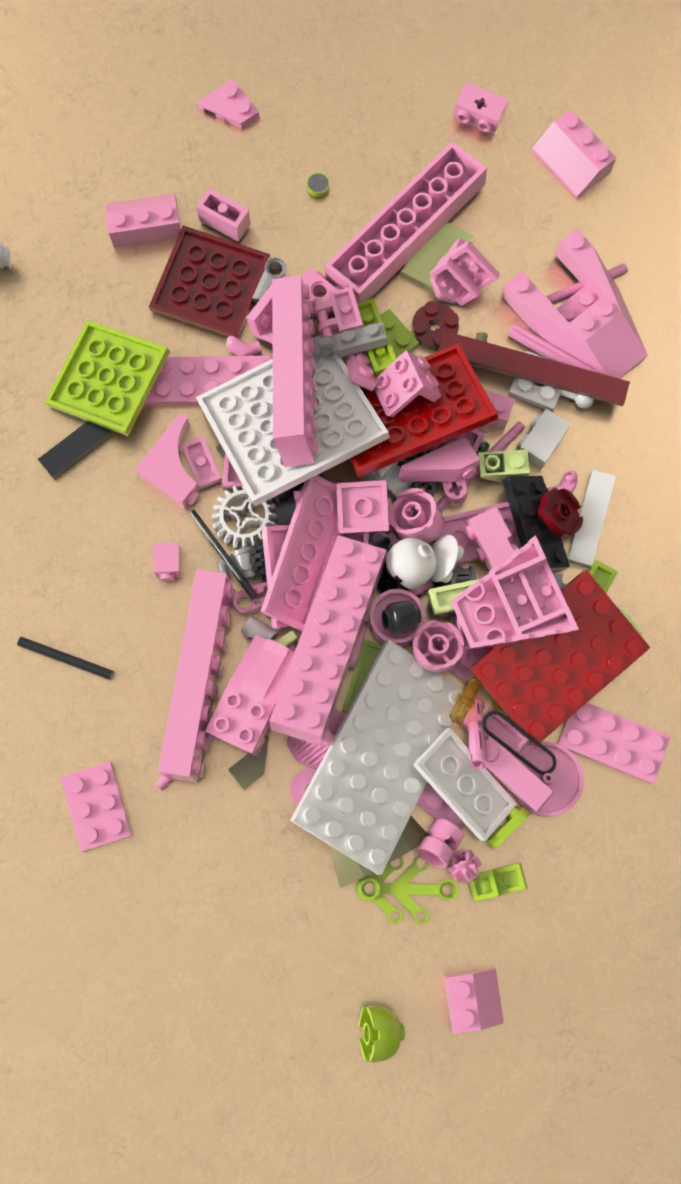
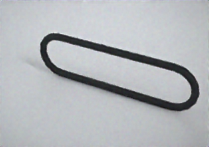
M490 711L484 716L482 720L484 731L530 768L541 775L552 773L555 770L557 763L555 755L499 711ZM491 715H498L548 753L553 760L552 767L547 771H541L487 729V718Z

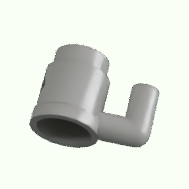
M253 547L238 549L229 556L247 581L258 578L256 576L258 571H252V567L255 564L250 563V559L254 558V556L250 555L251 551L255 550ZM221 558L217 561L218 570L221 573H227L230 580L231 576L228 566Z

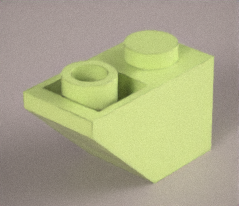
M528 450L478 453L481 478L502 483V480L508 476H529L530 474Z

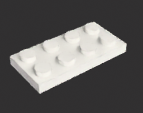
M451 728L445 729L413 764L480 841H486L517 805L486 768L477 770L470 766V751Z

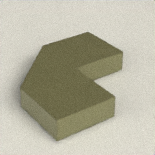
M267 735L264 737L266 742L258 758L248 753L228 769L243 790L264 775L269 739Z

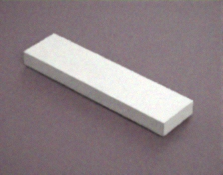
M597 470L591 471L579 517L583 516V524L580 530L574 533L567 558L568 562L588 568L592 567L616 476Z

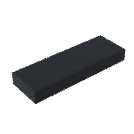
M87 421L38 458V461L55 479L109 438L111 434L107 428Z

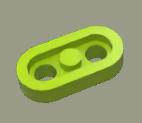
M516 805L506 816L508 820L502 826L499 825L487 842L494 849L497 848L531 815V812L525 806L519 808Z

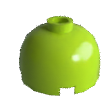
M370 1005L362 1007L359 1027L364 1026V1038H359L363 1058L366 1062L388 1060L396 1054L401 1041L405 1038L404 1026L399 1023L396 1014L384 1006Z

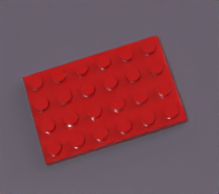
M459 343L424 357L430 365L429 371L431 375L435 377L439 384L437 387L441 397L436 402L418 395L391 418L386 416L375 389L370 391L359 386L388 430L390 438L350 458L358 478L498 420V413Z
M583 570L560 590L577 624L578 631L497 644L469 667L470 671L510 719L540 743L651 648L587 570ZM529 739L531 744L536 747L537 745Z

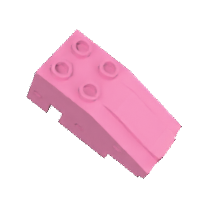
M255 635L230 679L205 732L258 758L266 742L264 737L268 729H271L270 718L295 652L290 651L286 646L273 640L263 639Z

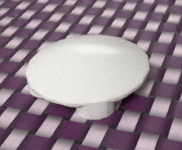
M447 534L441 536L432 545L437 560L434 576L430 579L433 582L441 581L448 583L452 578V571L457 561L464 554L463 547L458 545L455 537Z

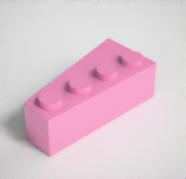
M492 507L465 520L467 524L465 531L469 539H474L478 547L475 549L476 555L481 563L485 562L489 571L499 566L518 549L514 543H509L508 540L512 539V536L497 507Z

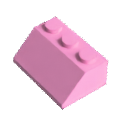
M571 109L554 121L532 148L534 154L576 199L610 174L617 158Z
M175 193L107 203L106 218L113 247L165 240L179 236L181 226Z

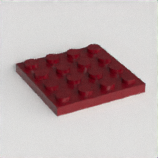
M183 225L152 297L149 309L150 311L227 337L235 336L239 338L247 319L246 317L253 304L252 297L265 270V264L271 259L270 254Z

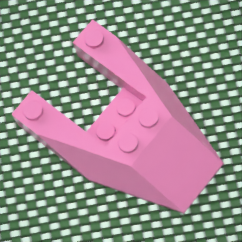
M576 228L558 243L555 255L578 281L584 285L582 289L558 308H555L522 271L504 285L502 298L535 335L596 371L620 379L643 361L648 354L618 286L593 245Z

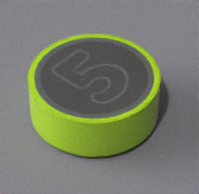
M313 173L308 177L307 191L311 196L319 198L329 192L330 182L325 174Z

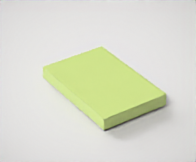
M447 222L407 261L401 271V275L434 291L430 280L431 271L440 259L447 254L455 241L462 238L465 242L469 240L472 243L475 236Z

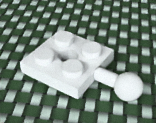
M528 351L526 352V353H528V354H532V355H535V356H539V355H536V354L531 353V352H528ZM515 377L508 395L539 408L548 409L551 412L554 411L560 395L575 400L576 405L583 409L589 408L594 402V398L546 385L537 386L532 381Z

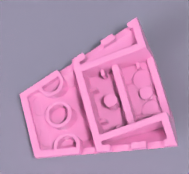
M536 536L530 539L521 549H517L499 566L490 570L481 580H477L451 601L471 649L579 630Z

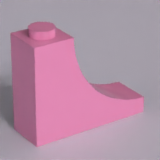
M179 413L135 470L140 478L186 509L189 504L195 503L199 497L198 492L200 490L198 484L191 479L182 466L181 444L191 426L188 418Z

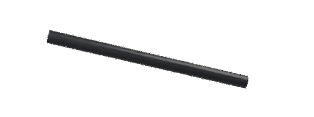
M191 510L189 515L249 597L255 599L258 595L196 510Z

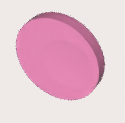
M541 742L556 757L557 763L552 773L541 775L518 757L516 759L554 792L553 795L538 812L534 811L515 794L512 793V796L521 807L525 806L531 814L551 817L565 813L576 804L583 790L584 776L578 759L570 750L557 743ZM529 745L519 753L541 771H547L553 765L552 757L539 746Z

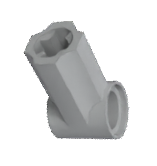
M274 257L266 262L265 270L252 297L254 302L258 303L272 285V279L286 277V265L282 259ZM278 269L281 273L279 275H272L269 271Z

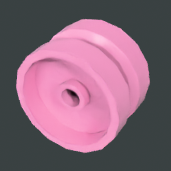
M390 589L380 594L373 602L369 613V630L373 638L382 645L389 639L402 648L411 645L416 631L424 624V607L419 598L403 589ZM411 601L416 608L420 609L421 622L418 623V627L413 633L392 635L382 625V611L385 610L389 603Z

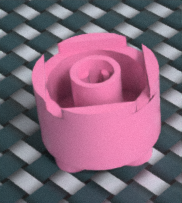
M411 488L399 493L394 503L392 504L391 502L388 512L389 522L400 539L418 538L428 544L440 538L444 517L434 498L419 488Z

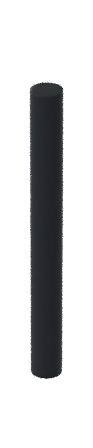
M22 636L18 640L17 646L109 680L113 677L114 671Z

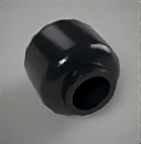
M409 600L389 603L381 614L382 625L392 635L413 633L417 629L418 623L421 622L420 609L416 608L414 603Z

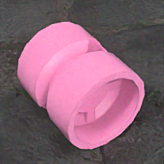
M436 818L428 830L429 836L423 838L417 848V852L428 863L439 868H446L453 857L452 850L458 848L464 838V834L453 823L445 819Z

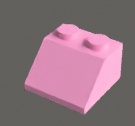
M496 968L443 975L450 1026L454 1034L479 1031L504 1023Z

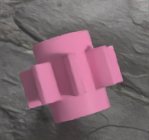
M459 850L453 854L450 860L452 865L447 867L451 876H454L458 883L461 880L463 882H471L480 874L477 867H480L482 864L478 856L473 854L472 850L468 852L466 850Z

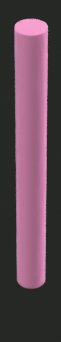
M622 264L608 271L612 278L627 273L628 268L626 264ZM581 282L552 293L546 296V298L553 304L574 295L584 285Z

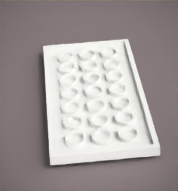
M390 639L385 641L290 821L375 874L382 875L427 783V780L413 764L445 729L451 728L453 730L465 706L463 704L464 700L469 697L470 693L441 673L423 669L411 653Z

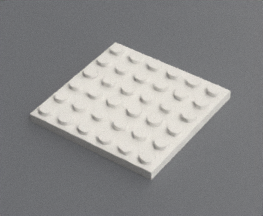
M323 335L314 338L316 353H312V357L316 361V372H313V377H315L317 392H313V397H316L317 412H314V417H316L318 432H314V438H317L319 452L315 453V464L284 467L273 439V359L196 397L254 507L390 438L388 430L359 385L350 381L348 369L339 354L321 357L317 340L323 338Z

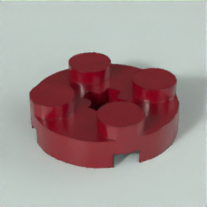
M429 301L419 308L413 317L412 332L414 337L419 341V345L426 349L437 350L444 331L458 334L459 317L445 304ZM437 322L439 323V326L442 328H436L435 331L431 330L432 325L430 323Z
M553 488L542 496L540 507L537 509L538 517L545 522L557 538H563L576 533L583 524V516L579 517L578 512L581 506L570 491L564 488L561 490Z

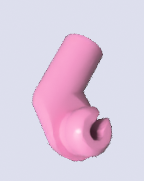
M235 336L227 338V348L237 356H251L262 352L259 341L246 344Z
M572 470L566 471L559 486L547 487V492L553 488L558 490L564 488L573 493L578 484L577 473Z

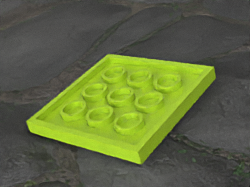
M86 320L44 403L51 408L129 436L170 354V350L165 346Z

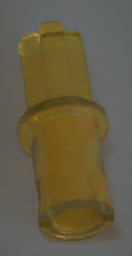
M469 678L462 692L457 694L455 698L456 703L449 714L452 723L462 724L469 710L475 706L474 700L482 688L478 680Z

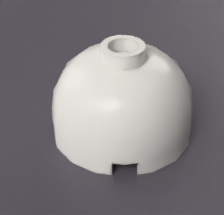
M418 538L402 539L393 545L386 554V565L393 577L398 576L403 580L400 584L404 587L420 589L434 576L437 567L436 556L432 547Z

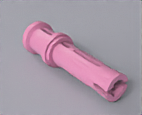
M473 696L464 700L463 704L465 706L463 710L466 717L463 721L469 736L470 766L473 769L479 770L487 766L482 726L485 703L482 698Z

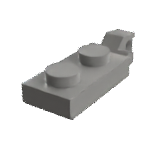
M382 322L354 330H347L343 333L317 340L321 357L332 354H340V357L388 344Z

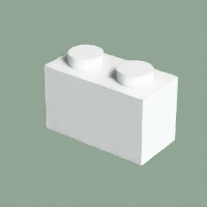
M546 409L542 416L537 414L530 424L533 429L529 435L524 433L517 444L520 446L519 450H528L529 463L542 470L571 424Z

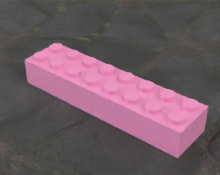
M451 142L325 265L327 281L341 289L352 286L357 304L369 300L485 185L487 168L455 143Z
M301 275L272 279L273 439L285 468L315 464V453L319 452L317 438H314V432H318L317 419L314 417V412H317L316 397H313V392H317L316 379L313 377V372H316V361L312 357V353H316L315 340L312 338V334H315V323L311 319V316L314 315V303L309 301L308 284L304 285Z
M337 536L271 715V730L319 746L322 745L385 564V549Z
M196 569L158 772L168 779L198 783V777H202L204 773L205 762L201 760L203 751H207L209 745V736H206L205 730L214 714V711H211L212 701H216L218 695V686H215L217 676H221L223 667L220 656L221 651L225 652L227 637H224L225 628H229L231 623V613L228 611L230 603L233 604V597L236 594V590L233 589V584L230 582L227 573Z

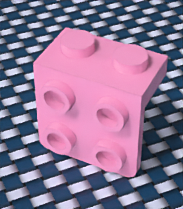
M406 350L375 378L377 385L374 389L386 416L394 417L418 395L433 402H436L441 397L437 387L439 385L438 381L431 375L429 371L430 365L424 357H418Z

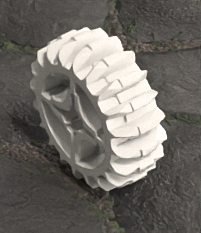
M235 485L233 486L234 493L231 494L228 490L224 491L226 499L223 497L217 498L221 505L213 506V510L217 512L212 515V520L216 521L213 524L214 530H219L217 533L219 538L225 537L224 543L226 545L233 541L234 549H237L240 543H242L243 548L248 547L247 544L249 543L253 547L256 541L263 539L262 527L277 526L273 522L277 520V514L273 513L275 512V504H271L272 498L259 504L265 512V518H261L259 514L253 512V503L244 486H242L243 490L239 491ZM244 501L240 507H233L235 503ZM248 512L249 518L246 517L245 520L242 522L241 517H244L245 514H247ZM226 516L231 517V520L237 522L236 532L229 529L226 525ZM250 527L258 528L252 533L245 534Z

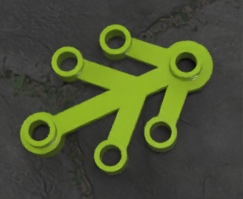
M420 855L414 858L413 864L394 883L383 882L394 870L402 868V857H399L400 865L395 868L391 863H388L382 875H367L361 878L356 886L358 896L366 902L374 901L387 914L388 920L393 924H398L402 921L403 913L399 908H393L382 894H393L413 915L416 923L425 924L429 920L428 911L420 908L409 895H439L441 899L451 901L457 897L459 889L457 884L450 879H444L439 884H408L420 871L426 870L429 866L427 861L425 867L419 868L417 866V860L422 858ZM367 883L374 885V891L370 894L364 890ZM450 885L452 892L449 895H445L442 891L443 886ZM392 911L400 913V918L397 921L391 920L390 913ZM419 911H424L426 914L425 920L418 921L416 914Z

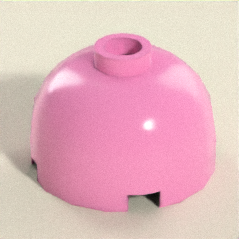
M431 620L424 623L416 631L412 642L413 656L423 669L430 672H445L453 668L460 660L463 653L464 639L460 631L453 624Z

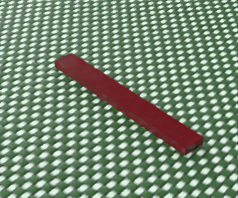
M448 331L443 332L438 351L459 343L470 365L619 406L625 404L630 381Z

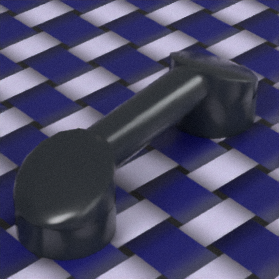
M379 532L372 536L369 544L385 549L387 552L392 547L393 540L386 532ZM386 559L376 587L381 594L390 589H397L398 586L397 581L387 572Z

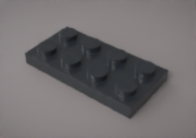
M508 476L503 479L502 483L521 547L536 536L551 571L569 568L570 565L562 539L557 538L554 532L548 528L537 514L541 498L547 492L543 476Z

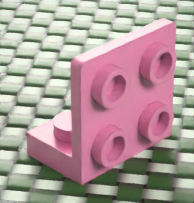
M271 285L246 318L253 336L273 344ZM312 315L311 319L315 321L317 317H315V315Z

